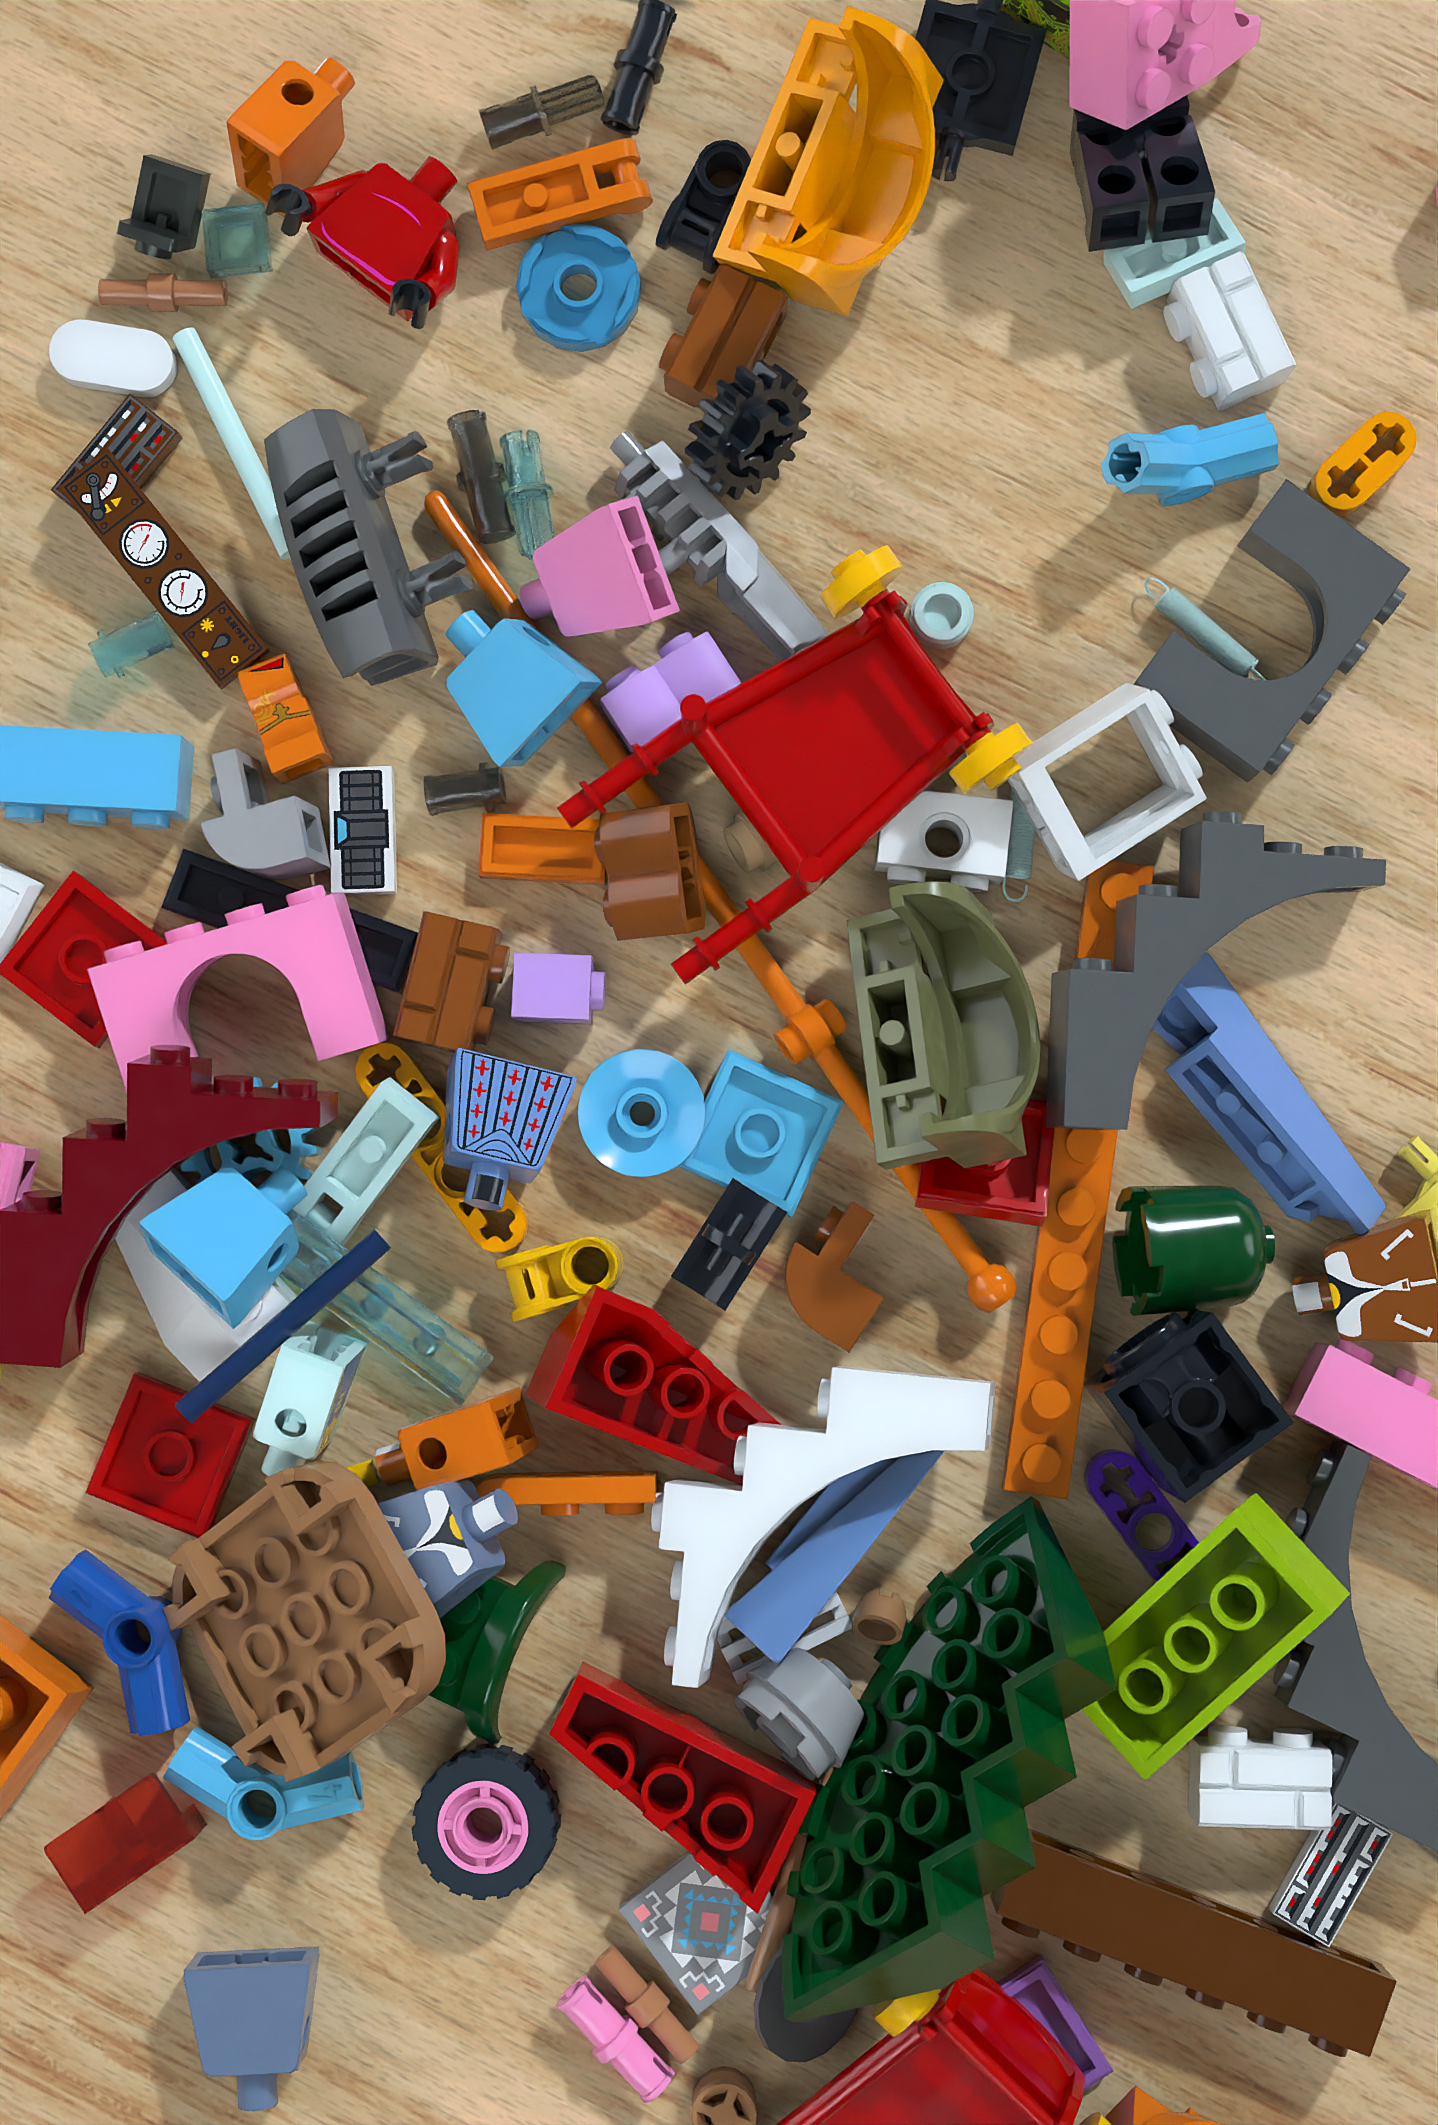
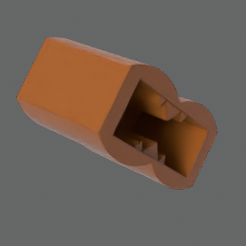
M684 802L600 814V826L595 831L594 847L599 861L605 865L609 876L608 890H606L603 897V913L608 925L613 927L617 941L687 934L705 929V899L700 874L696 866L697 839L689 803Z

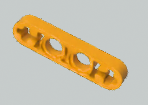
M377 1043L366 1048L358 1058L355 1073L356 1080L368 1099L380 1085L378 1083L374 1086L370 1080L377 1072L372 1062L379 1056L389 1062L398 1058L401 1066L397 1068L395 1075L406 1090H410L417 1081L422 1088V1092L413 1096L421 1103L431 1105L438 1111L441 1117L439 1132L433 1138L422 1141L411 1157L472 1239L482 1249L493 1253L508 1252L518 1247L525 1239L529 1229L528 1216L524 1207L508 1186L502 1210H497V1212L504 1213L511 1210L516 1219L509 1225L513 1236L505 1241L499 1235L487 1238L483 1229L487 1227L489 1220L482 1209L475 1207L471 1214L468 1215L462 1207V1204L465 1203L466 1191H454L446 1184L443 1173L446 1165L443 1161L446 1103L413 1058L401 1047L390 1043Z

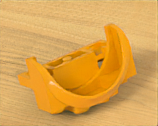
M849 6L846 7L839 25L813 18L808 19L713 253V257L719 264H726L740 272L775 281L795 302L848 316L863 278L875 267L880 268L883 259L903 240L915 222L926 197L932 175L935 152V127L932 108L944 80L914 37L881 17ZM857 83V104L855 113V111L852 109L848 102ZM794 236L799 237L798 240L791 243Z

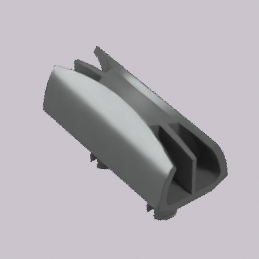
M311 409L287 422L264 439L269 477L284 539L300 588L318 632L343 678L359 672L361 677L373 686L437 665L439 656L424 614L425 607L459 592L471 590L473 580L459 574L451 576L467 566L466 561L457 550L410 571L385 498V488L433 469V462L417 454L428 447L424 439L417 431H413L404 438L370 452L361 423L335 409Z

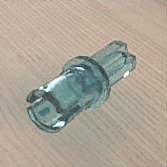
M516 430L504 434L499 439L508 483V489L504 492L503 497L504 502L512 506L519 553L523 557L533 560V552L555 537L548 501L554 492L553 487L545 482L539 446V433L534 430H527V440L523 441L522 430Z

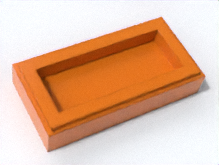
M482 813L478 876L482 879L606 885V868L599 861L594 847V835L596 829L600 826V819L586 818L571 829L563 817Z

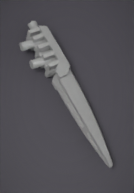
M629 431L623 432L613 441L610 449L626 466L619 472L615 492L623 500L638 495L645 516L654 525L651 533L659 542L664 538L669 541L666 546L658 551L667 576L686 561L696 571L693 579L701 588L717 576V597L733 615L736 613L780 661L829 635V632L805 602L758 549V544L700 480L690 472L689 468L664 441L645 450ZM929 785L925 789V791H930L931 785Z

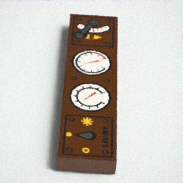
M106 449L58 487L221 690L238 677L239 671L253 666L270 652L266 644L109 449Z

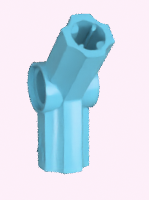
M1265 413L1199 430L1196 425H1183L1158 434L1125 433L1109 441V450L1105 459L1101 462V468L1106 484L1116 485L1123 493L1157 494L1160 505L1173 506L1202 497L1211 492L1217 485L1259 476V474L1275 470L1279 465L1278 441L1273 424L1268 421Z
M197 1726L190 1732L178 1749L163 1776V1779L227 1818L231 1828L239 1836L248 1840H263L272 1836L278 1830L361 1811L364 1808L363 1784L359 1767L352 1751L332 1764L285 1783L284 1776L275 1775L256 1763L246 1767L231 1747ZM251 1790L268 1792L276 1803V1815L272 1817L256 1815L248 1805V1792Z

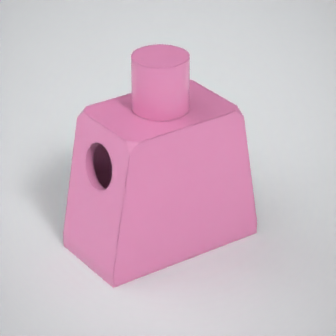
M638 495L598 508L537 548L533 552V561L540 578L523 584L520 588V601L526 614L533 620H539L553 614L559 631L565 637L645 625L680 611Z

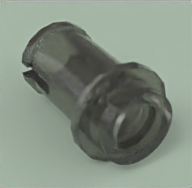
M481 762L477 770L439 776H424L425 801L428 812L432 816L444 812L485 807V810L489 813L495 811L496 805L506 804L505 780L502 769L499 766L489 768L487 762Z

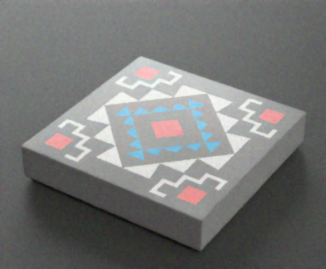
M687 1851L623 1901L619 1906V1911L697 2015H699L747 1977L774 1893L771 1889L769 1890L757 1914L739 1899V1895L716 1875L712 1876Z

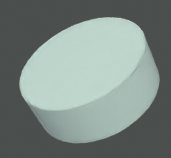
M947 582L933 583L923 588L913 600L909 616L910 626L918 640L924 645L935 649L950 648L960 643L968 634L973 622L974 609L969 596L960 587Z

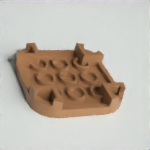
M314 1461L282 1470L264 1478L267 1483L265 1487L201 1537L181 1543L168 1559L172 1564L176 1565L172 1578L173 1604L162 1607L170 1631L188 1626L246 1735L231 1746L243 1764L247 1767L257 1762L273 1774L284 1776L285 1783L338 1761L424 1701L439 1684L446 1662L445 1633L434 1605L372 1493L356 1473L337 1462Z

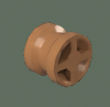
M724 2066L710 2069L703 2074L693 2090L692 2125H755L757 2117L756 2094L754 2086L748 2077L736 2068ZM720 2097H724V2100L718 2101L715 2104H713L711 2101H715Z

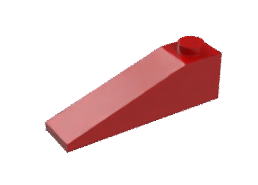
M594 1284L551 1333L525 1393L548 1410L743 1486V1475H735L734 1456L738 1437L747 1436L748 1425L769 1423L781 1425L745 1391L736 1386L712 1364L713 1362L702 1352L693 1347L674 1330L654 1309Z

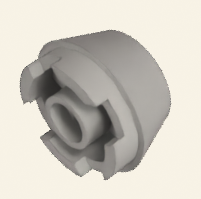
M794 1648L788 1651L778 1664L770 1660L746 1673L748 1681L742 1686L741 1693L733 1702L752 1729L756 1731L760 1727L763 1733L782 1751L779 1756L788 1765L810 1781L815 1777L819 1778L832 1766L836 1768L842 1766L862 1721L864 1712L856 1698L849 1691L852 1687L850 1680L835 1664L828 1659H823L820 1662L807 1651L801 1648Z

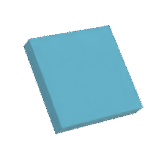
M728 1049L705 1099L706 1118L701 1139L690 1156L678 1167L725 1188L734 1178L786 1211V1215L792 1218L844 1101Z

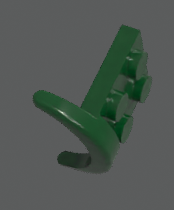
M553 1560L545 1561L529 1571L516 1585L492 1576L439 1619L445 1633L446 1662L439 1684L429 1696L464 1712L465 1721L470 1732L488 1743L497 1745L502 1739L498 1729V1714L509 1670L519 1645L537 1610L554 1586L565 1577L566 1566Z

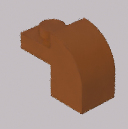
M853 1201L848 1204L844 1212L835 1206L831 1208L813 1237L823 1244L817 1255L794 1242L785 1267L786 1290L796 1313L811 1329L850 1353L884 1299L840 1270L874 1217V1214Z

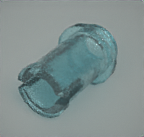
M157 610L105 635L103 630L97 632L99 638L88 643L105 678L114 673H117L118 677L121 678L125 676L123 669L166 649L175 648Z

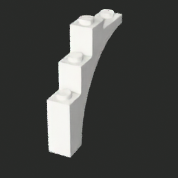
M847 1366L832 1367L831 1379L821 1380L818 1394V1417L827 1418L826 1430L769 1423L748 1425L747 1436L738 1437L735 1448L734 1472L735 1475H743V1486L686 1479H675L666 1482L664 1493H656V1503H653L651 1527L652 1531L660 1532L659 1549L684 1552L683 1561L677 1560L674 1564L670 1587L671 1599L679 1601L677 1627H669L664 1649L665 1665L673 1666L672 1685L698 1688L710 1679L719 1628L738 1581L765 1540L801 1503L840 1477L880 1460L931 1450H987L991 1444L996 1382Z

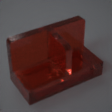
M150 1773L116 1797L113 1796L90 1815L50 1841L45 1846L44 1852L84 1914H86L193 1841L208 1824L194 1803L180 1811L159 1777L155 1773Z

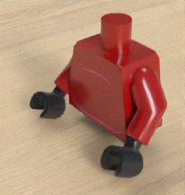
M428 156L410 180H407L388 164L381 162L369 171L360 170L303 190L294 185L284 183L276 185L272 189L265 214L268 216L276 212L286 214L281 226V231L289 237L295 236L300 230L302 221L306 223L311 222L306 229L316 252L388 306L389 315L395 316V313H397L407 322L412 318L411 326L413 328L422 329L426 323L428 311L436 307L456 287L460 245L456 239V230L452 216L440 204L457 184V179L436 158Z

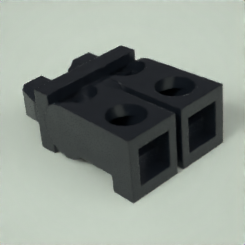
M1187 95L1127 130L1076 109L1073 110L1070 156L1075 170L1077 185L1080 188L1086 218L1085 237L1088 252L1145 244L1147 224L1152 243L1208 235L1215 188L1192 116L1189 115L1190 104Z

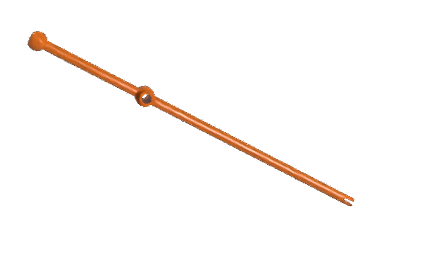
M439 491L429 492L425 496L424 501L426 512L453 550H457L467 563V570L501 618L525 620L541 631L534 620L526 614L520 600L446 496ZM587 698L571 716L608 769H611L629 756V754L591 700ZM645 777L625 790V793L636 808L664 805ZM697 851L696 866L703 886L705 906L720 927H722L741 912ZM755 934L736 949L785 1017L786 1026L773 1034L779 1049L793 1065H797L807 1057L815 1060L874 1143L868 1091L835 1046L834 1038L847 1030V1025L842 1015L828 999L822 1000L814 1007L805 1004L757 934ZM915 1163L892 1168L915 1201L920 1164ZM920 1208L970 1278L967 1281V1294L971 1303L976 1308L986 1313H991L1016 1295L1017 1284L1013 1273L1003 1265L989 1263L954 1213Z

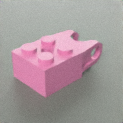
M1070 0L1069 107L1127 130L1210 82L1251 50L1259 41L1261 19L1258 14L1249 15L1240 8H1235L1236 0Z

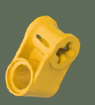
M601 1236L583 1237L552 1247L549 1244L495 1260L497 1270L505 1271L515 1309L510 1312L512 1322L566 1307L568 1302L581 1299L593 1284L608 1290L621 1278L624 1268L623 1255L618 1246L610 1239ZM590 1246L599 1248L604 1252L609 1263L607 1275L599 1283L585 1281L580 1277L576 1267L578 1255L583 1249Z

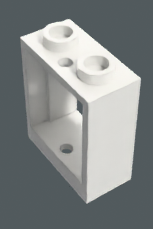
M1125 683L1034 741L1030 748L1016 758L1022 769L1007 781L1057 870L1077 881L1088 876L1207 799L1197 780L1203 775L1202 769L1189 748L1184 744L1178 745L1168 726L1174 722L1173 714L1166 701L1157 691H1150L1147 688ZM1126 715L1163 785L1082 836L1045 767Z

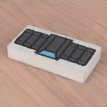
M393 767L328 768L331 894L344 893L345 896L397 894L395 775Z

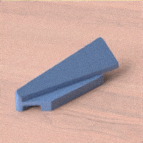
M1205 952L1174 988L1152 1027L1158 1035L1180 1054L1165 1071L1288 1217L1310 1222L1319 1215L1349 1222L1353 1227V1233L1363 1235L1371 1229L1385 1210L1384 1201L1213 958Z
M931 1450L880 1460L844 1475L825 1487L765 1560V1564L772 1570L736 1601L724 1616L765 1655L778 1664L945 1450Z

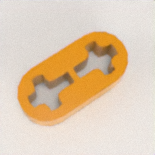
M1390 411L1377 413L1369 418L1323 462L1310 481L1309 495L1340 518L1347 517L1357 511L1406 463L1415 451L1417 437L1411 422L1400 413ZM1388 432L1393 434L1397 439L1392 448L1393 452L1387 450L1372 462L1366 454L1376 443V435L1383 437ZM1353 468L1360 476L1348 490L1352 499L1345 493L1337 498L1331 496L1327 491L1332 484L1330 476L1338 480Z

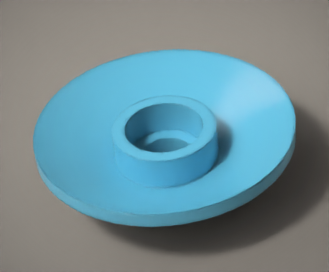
M634 1049L618 1053L605 1060L587 1079L578 1103L579 1128L585 1144L591 1153L608 1168L633 1177L660 1175L680 1165L698 1145L705 1125V1101L698 1081L680 1061L668 1054L655 1050ZM647 1102L655 1110L654 1120L647 1126H638L631 1120V1110L637 1103Z

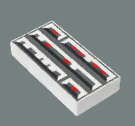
M1332 1802L1330 1830L1311 1831L1268 1909L1275 1916L1330 1947L1390 1841L1393 1832L1377 1822Z

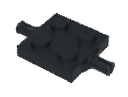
M940 0L925 1L915 39L922 46L944 80L932 108L935 139L939 140L932 176L940 180L946 157H949L944 181L949 182L956 179L963 147H979L1013 156L1047 28L1015 20L1001 10L1003 0H978L977 4L960 5Z

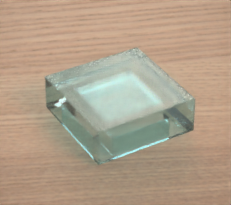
M263 203L201 210L206 266L211 278L273 272L268 218L265 214L266 209Z

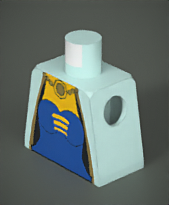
M308 1321L281 1345L253 1432V1437L257 1441L269 1445L261 1468L264 1474L271 1476L282 1470L303 1465L306 1459L314 1460L331 1442L366 1352L368 1342Z

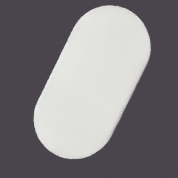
M73 320L57 329L49 345V356L52 365L65 381L77 387L149 398L165 392L172 385L177 373V360L174 352L162 336L149 330L90 320Z

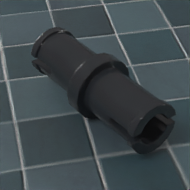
M639 0L638 11L626 47L617 52L614 61V68L618 72L605 111L600 119L608 128L625 135H637L639 133V125L652 86L660 83L664 72V67L660 62L677 14L674 8L659 0Z

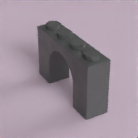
M1287 479L1237 546L1289 583L1305 601L1312 619L1313 641L1309 656L1303 667L1297 672L1280 679L1266 681L1247 679L1227 670L1173 630L1133 684L1147 688L1150 691H1157L1166 701L1173 714L1174 722L1169 726L1247 783L1260 773L1262 769L1272 775L1285 760L1295 745L1286 738L1299 719L1309 725L1322 710L1332 695L1323 688L1336 669L1346 675L1369 646V643L1363 640L1361 635L1373 619L1383 625L1406 596V593L1399 589L1398 586L1410 571V568Z

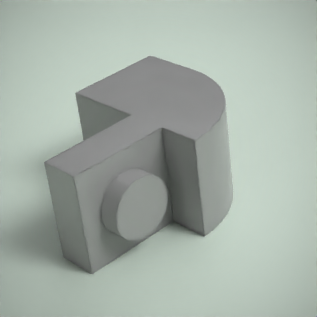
M236 748L212 755L216 776L211 778V791L218 809L224 816L200 823L205 838L220 857L247 871L276 880L297 878L331 868L318 807L295 795L269 803L261 761Z

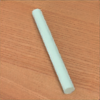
M195 328L183 329L173 336V341L282 560L290 559L269 477Z

